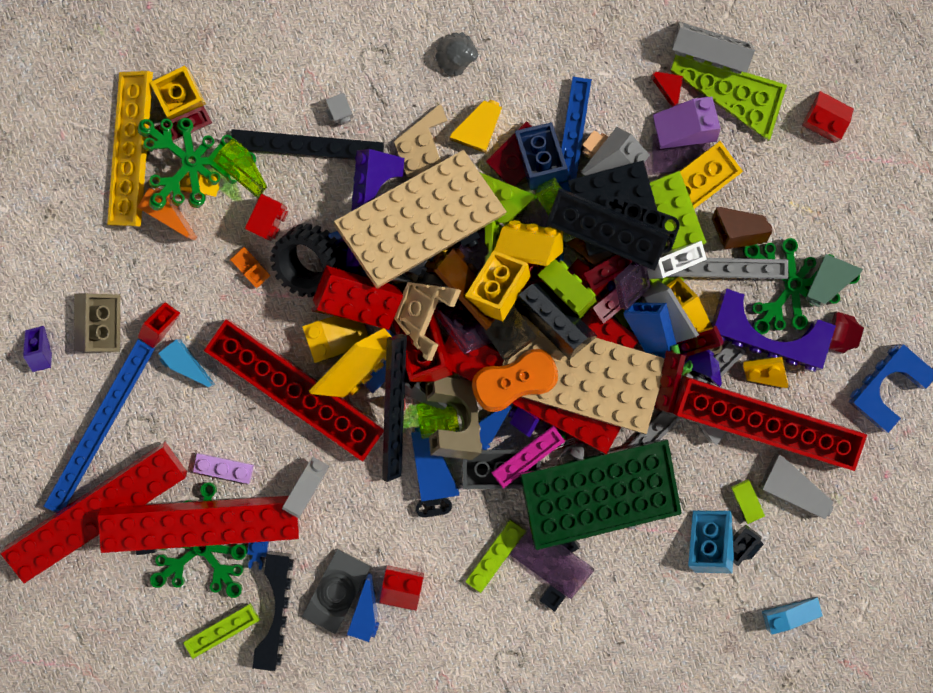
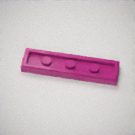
M552 426L491 473L502 488H505L518 478L520 473L526 472L563 444L565 440L556 428Z

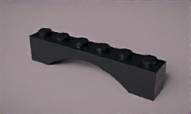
M269 551L266 554L264 573L273 590L275 614L268 634L254 650L252 669L276 671L277 667L281 666L283 655L279 653L280 647L284 646L285 641L282 629L286 628L287 616H284L285 609L289 607L290 597H287V590H290L292 585V578H289V574L294 568V559H291V553Z

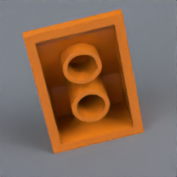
M149 187L137 208L185 237L196 240L197 236L178 206L172 203L170 194L166 197V204L162 210L156 211L150 207V197L154 193H160L162 189L155 188L154 190ZM155 198L156 202H162L160 198Z

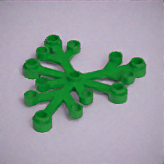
M181 118L176 126L177 131L183 135L185 151L173 143L171 134L173 123L169 119L161 121L160 129L163 131V134L156 130L153 122L148 119L141 120L137 128L140 135L144 137L151 135L153 137L145 139L143 148L146 151L169 149L181 159L182 167L173 177L161 178L159 175H152L150 177L149 185L152 188L165 186L160 193H154L150 197L149 205L156 211L164 208L166 197L171 191L173 194L172 203L176 206L183 204L185 197L181 193L179 182L188 171L192 190L188 202L193 208H200L205 202V195L200 192L197 172L205 177L211 185H217L220 181V175L217 172L224 176L230 184H236L239 180V174L236 171H229L223 165L240 164L243 168L250 169L256 162V156L252 152H244L239 156H220L233 143V138L230 135L222 137L220 144L209 157H201L207 149L213 146L214 139L209 135L205 136L201 145L194 152L191 137L193 122L188 118ZM167 123L170 127L166 128L163 124ZM182 123H187L189 127L183 126ZM147 124L150 128H145L143 125ZM224 139H228L230 143H225ZM205 140H209L211 144H206ZM150 142L153 144V146L149 147L146 145V143ZM246 156L250 157L252 160L248 161L246 159ZM188 159L194 160L195 163H190ZM204 165H210L217 172H210ZM230 175H234L236 180H232ZM211 176H215L217 181H213ZM156 179L159 183L154 184L152 180ZM194 196H199L201 200H196ZM175 197H180L181 201H176ZM155 198H160L162 202H156Z
M793 238L785 239L781 243V249L786 253V259L788 260V279H781L784 281L785 290L775 302L763 304L756 302L752 305V311L755 314L768 311L762 319L756 320L753 324V328L761 335L769 331V322L774 316L773 327L776 330H783L786 327V322L783 320L782 305L790 295L794 314L791 319L792 327L801 330L808 325L807 317L802 315L799 293L806 298L809 290L805 286L812 285L818 269L811 278L803 279L809 270L816 266V259L807 257L803 261L804 265L798 273L796 272L794 252L798 249V243ZM773 243L764 245L763 251L767 254V258L760 253V248L757 244L745 246L743 254L748 259H775L776 246ZM786 243L791 244L790 250L786 249ZM768 245L772 246V252L767 251ZM748 248L754 250L752 255L748 254ZM808 259L813 261L812 266L807 265ZM858 275V276H857L851 283H849V284H855V283H857V282L859 281V279H860V275ZM791 281L796 282L795 288L791 287ZM839 294L836 295L837 299H836L835 302H833L832 300H830L829 303H831V304H836V303H838V302L840 301V295H839ZM757 304L761 306V310L759 312L755 310V306ZM797 318L801 320V324L799 326L795 323ZM778 321L782 322L781 328H778L776 326V323ZM759 323L763 324L764 326L763 330L761 331L757 328Z
M206 482L200 488L204 501H212V497L217 492V487L212 482ZM207 486L212 487V493L207 492ZM186 500V501H184L183 503H185V502H193V501H192V500ZM236 544L235 546L209 545L205 546V549H200L199 546L181 547L192 550L180 559L167 557L165 554H160L156 557L155 562L158 566L169 565V567L163 572L158 571L151 576L150 583L155 588L164 586L167 578L174 572L175 577L172 580V585L176 588L181 587L185 583L183 577L184 564L198 555L204 556L214 568L213 581L210 584L212 592L217 593L222 589V579L227 585L226 593L229 597L236 598L242 593V585L237 581H233L228 573L240 576L244 571L241 564H235L234 566L220 564L212 552L231 554L234 559L241 560L247 555V547L244 544ZM237 548H242L243 554H238ZM159 557H163L165 562L160 563ZM239 567L241 569V572L236 573L234 571V568ZM157 576L162 577V582L157 581ZM176 578L181 580L180 585L176 584ZM217 583L219 585V589H214L213 584ZM232 586H237L238 592H234Z

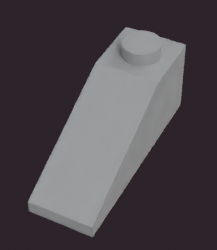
M312 457L282 509L300 518L322 482L329 465Z

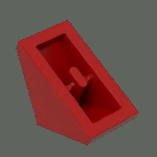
M657 71L653 73L650 78L670 106H676L679 103L683 76Z

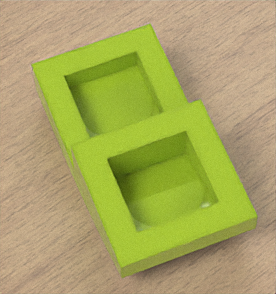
M749 479L731 486L736 502L740 506L747 524L765 517Z

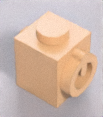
M594 130L582 145V154L591 160L608 136L604 133L600 135Z

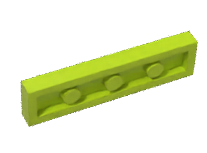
M510 519L465 582L481 593L526 530Z
M250 603L190 637L183 643L192 659L255 624L260 618Z

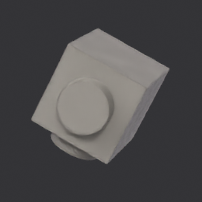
M344 93L326 99L329 109L326 111L330 121L334 120L336 124L340 123V125L351 121V118L354 116Z

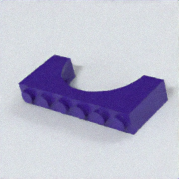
M372 149L357 150L351 211L375 199L380 187L390 178L403 177L405 158ZM348 247L346 267L363 269Z
M727 288L721 292L711 325L712 327L717 326L723 341L732 342L731 345L743 348V346L750 348L749 351L756 354L766 353L769 358L782 357L786 360V364L804 366V370L809 372L823 369L836 325L817 319L811 322L805 334L797 340L790 342L774 341L762 336L749 323L744 311L745 294Z

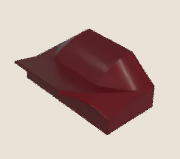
M837 311L834 312L831 324L836 325L829 350L845 353L850 349L858 348L864 327L856 321L854 316Z

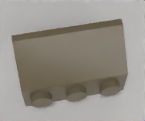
M74 294V351L120 352V294Z

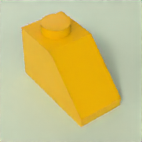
M188 172L179 182L180 190L192 193ZM197 173L200 192L205 196L216 197L219 183L211 185L205 177ZM211 176L213 181H217L216 177Z

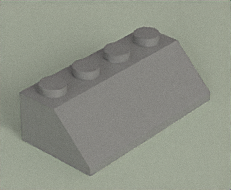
M680 21L672 45V50L679 56L686 57V54L694 56L693 59L696 61L704 62L707 60L718 68H723V66L730 67V71L741 74V72L747 73L755 52L751 43Z

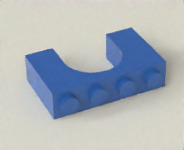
M904 344L893 345L887 353L889 355L876 364V370L872 375L868 374L862 381L864 384L860 389L857 388L851 393V399L848 401L882 432L889 433L901 418L888 408L881 399L880 386L884 378L891 373L899 372L921 389H927L933 382V369Z

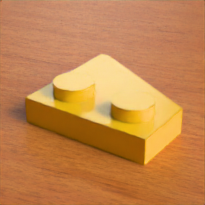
M782 357L743 362L747 381L789 388Z

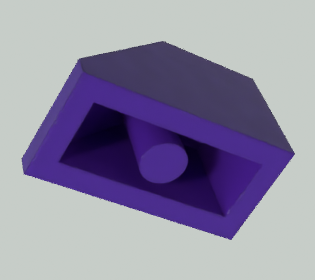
M44 326L25 330L23 357L32 372L51 368L52 352Z
M706 350L690 355L686 361L690 360L693 364L690 373L720 387L722 385L719 362L713 357L714 353Z
M518 406L517 408L513 407L508 416L511 418L510 424L528 437L531 436L539 422L538 417Z

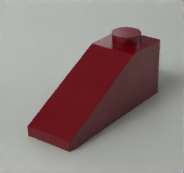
M204 106L171 120L173 123L171 129L172 141L175 142L183 138V135L176 128L181 118H188L193 122L191 134L212 124ZM167 123L163 124L166 128L170 127ZM182 123L183 126L189 127L187 123ZM160 125L155 126V129L158 130L161 134H163V131L160 129Z

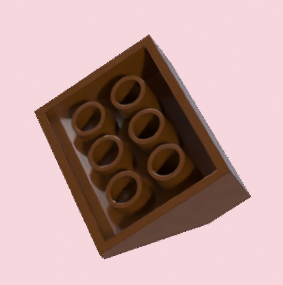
M452 246L435 261L434 271L449 288L461 290L458 299L484 329L487 330L495 319L486 316L465 297L478 276L476 274L478 270L472 263L468 264L464 260L466 256L459 248L455 249Z

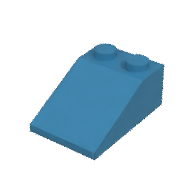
M693 511L688 566L695 573L732 574L734 550L731 511Z

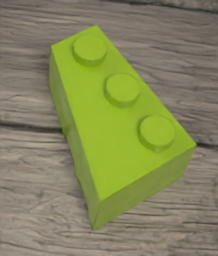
M555 259L538 276L581 318L589 308L597 303L596 294L589 287L586 289L581 284L583 281L575 273L572 275L568 272L569 267L562 260L558 262Z

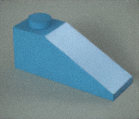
M176 339L158 353L161 356L159 360L166 368L169 367L207 387L215 385L181 339Z
M818 597L762 611L766 630L771 635L791 630L823 616Z

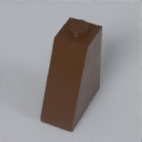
M716 207L711 219L724 249L767 243L772 234V226L768 223L766 216Z

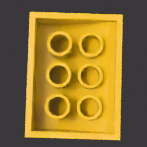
M383 328L355 343L309 392L316 395L345 397L349 394L353 396L361 389L360 385L367 383L372 378L371 374L378 372L384 366L387 338L392 336Z

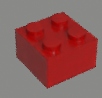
M261 193L244 229L272 241V239L277 238L280 232L278 227L281 221H285L288 215V211H286L288 207Z

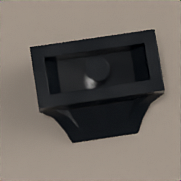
M747 525L741 527L733 536V563L737 566L744 560L752 559L764 545L761 541L762 536Z

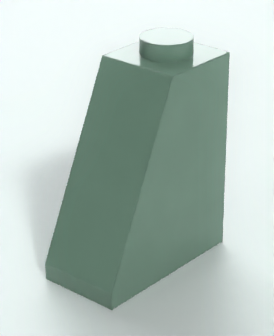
M826 254L806 296V299L809 300L808 303L816 307L824 306L860 275L863 269Z

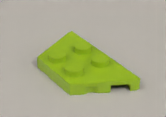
M479 172L507 211L504 216L495 221L505 225L508 224L531 201L537 198V195Z

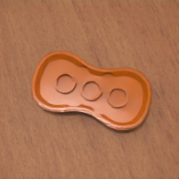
M531 349L524 352L518 359L508 365L489 366L479 370L472 380V389L477 402L484 410L498 412L507 408L519 397L531 394H544L552 390L558 381V370L548 352L542 349Z

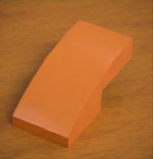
M245 246L230 258L256 289L271 276Z

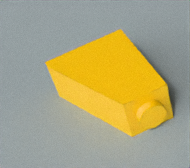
M494 100L483 101L451 133L450 140L486 153L502 111V107L499 106L500 103Z
M680 277L666 285L671 288L697 332L712 327L698 295Z

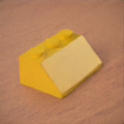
M513 220L501 229L494 251L526 263L548 266L563 253V232L552 227H540L533 223L522 224L520 221Z
M493 250L466 293V299L486 316L503 322L530 278L528 263Z

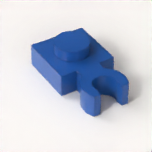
M269 541L249 543L247 555H253L248 563L249 568H252L255 561L259 563V570L263 568L264 562L261 557H266Z

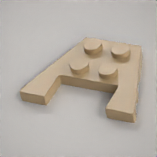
M438 105L394 141L399 156L405 158L404 170L407 178H413L441 162L429 128L447 122L442 105Z
M407 282L402 301L394 319L405 334L412 338L415 347L422 351L423 357L426 360L432 361L438 344L424 336L438 301L440 300L446 305L454 307L461 290Z

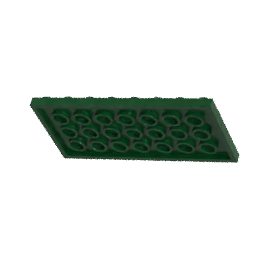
M667 439L520 473L535 550L682 514L669 441Z

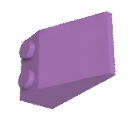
M712 96L691 99L653 114L660 149L717 142L721 128Z

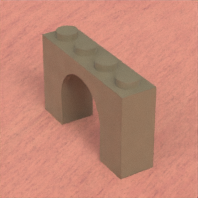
M445 377L437 381L425 382L426 401L446 403L452 406L459 413L462 420L461 432L437 430L429 436L430 454L473 460L481 454L482 443L480 442V425L478 421L479 409L473 393L472 381Z

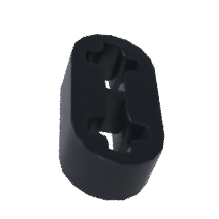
M449 498L420 500L416 506V512L419 516L425 518L445 515L451 511L452 502ZM442 500L449 504L445 511L441 507L435 508V505H440ZM423 503H426V506H433V509H428L427 513L419 510Z

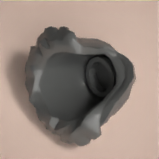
M456 32L451 35L448 34L439 41V45L436 47L438 52L435 58L440 69H443L448 76L453 74L458 76L463 74L464 70L478 58L479 54L470 36H466L463 32Z

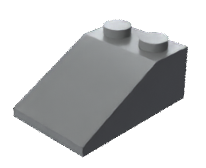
M616 127L581 173L583 176L642 160L645 163L650 155L632 134Z

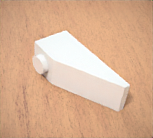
M702 241L671 250L661 255L655 271L645 267L648 278H664L707 260Z

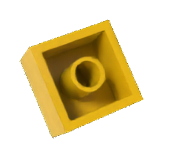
M185 65L150 82L167 118L170 120L206 105L190 70Z

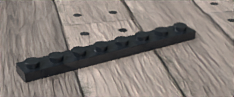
M231 129L233 143L230 149L355 160L357 150L372 149L384 153L385 143Z
M402 333L387 338L382 465V480L386 482L401 477L407 348V336Z

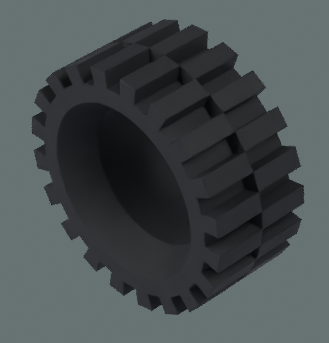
M310 223L304 226L299 224L288 231L275 243L271 250L274 254L270 256V261L275 262L271 266L272 271H277L275 277L277 280L282 279L283 283L281 285L284 288L289 286V292L293 294L298 291V296L304 297L307 294L308 298L315 295L326 265L343 270L344 264L342 262L345 260L344 255L339 254L342 251L341 245H335V242L338 241L335 236L331 239L328 236L330 234L328 230L322 232L320 231L321 226L316 225L312 228ZM297 245H304L316 253L322 263V272L310 271L301 264L297 256Z

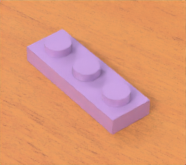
M197 453L193 472L250 484L254 465Z

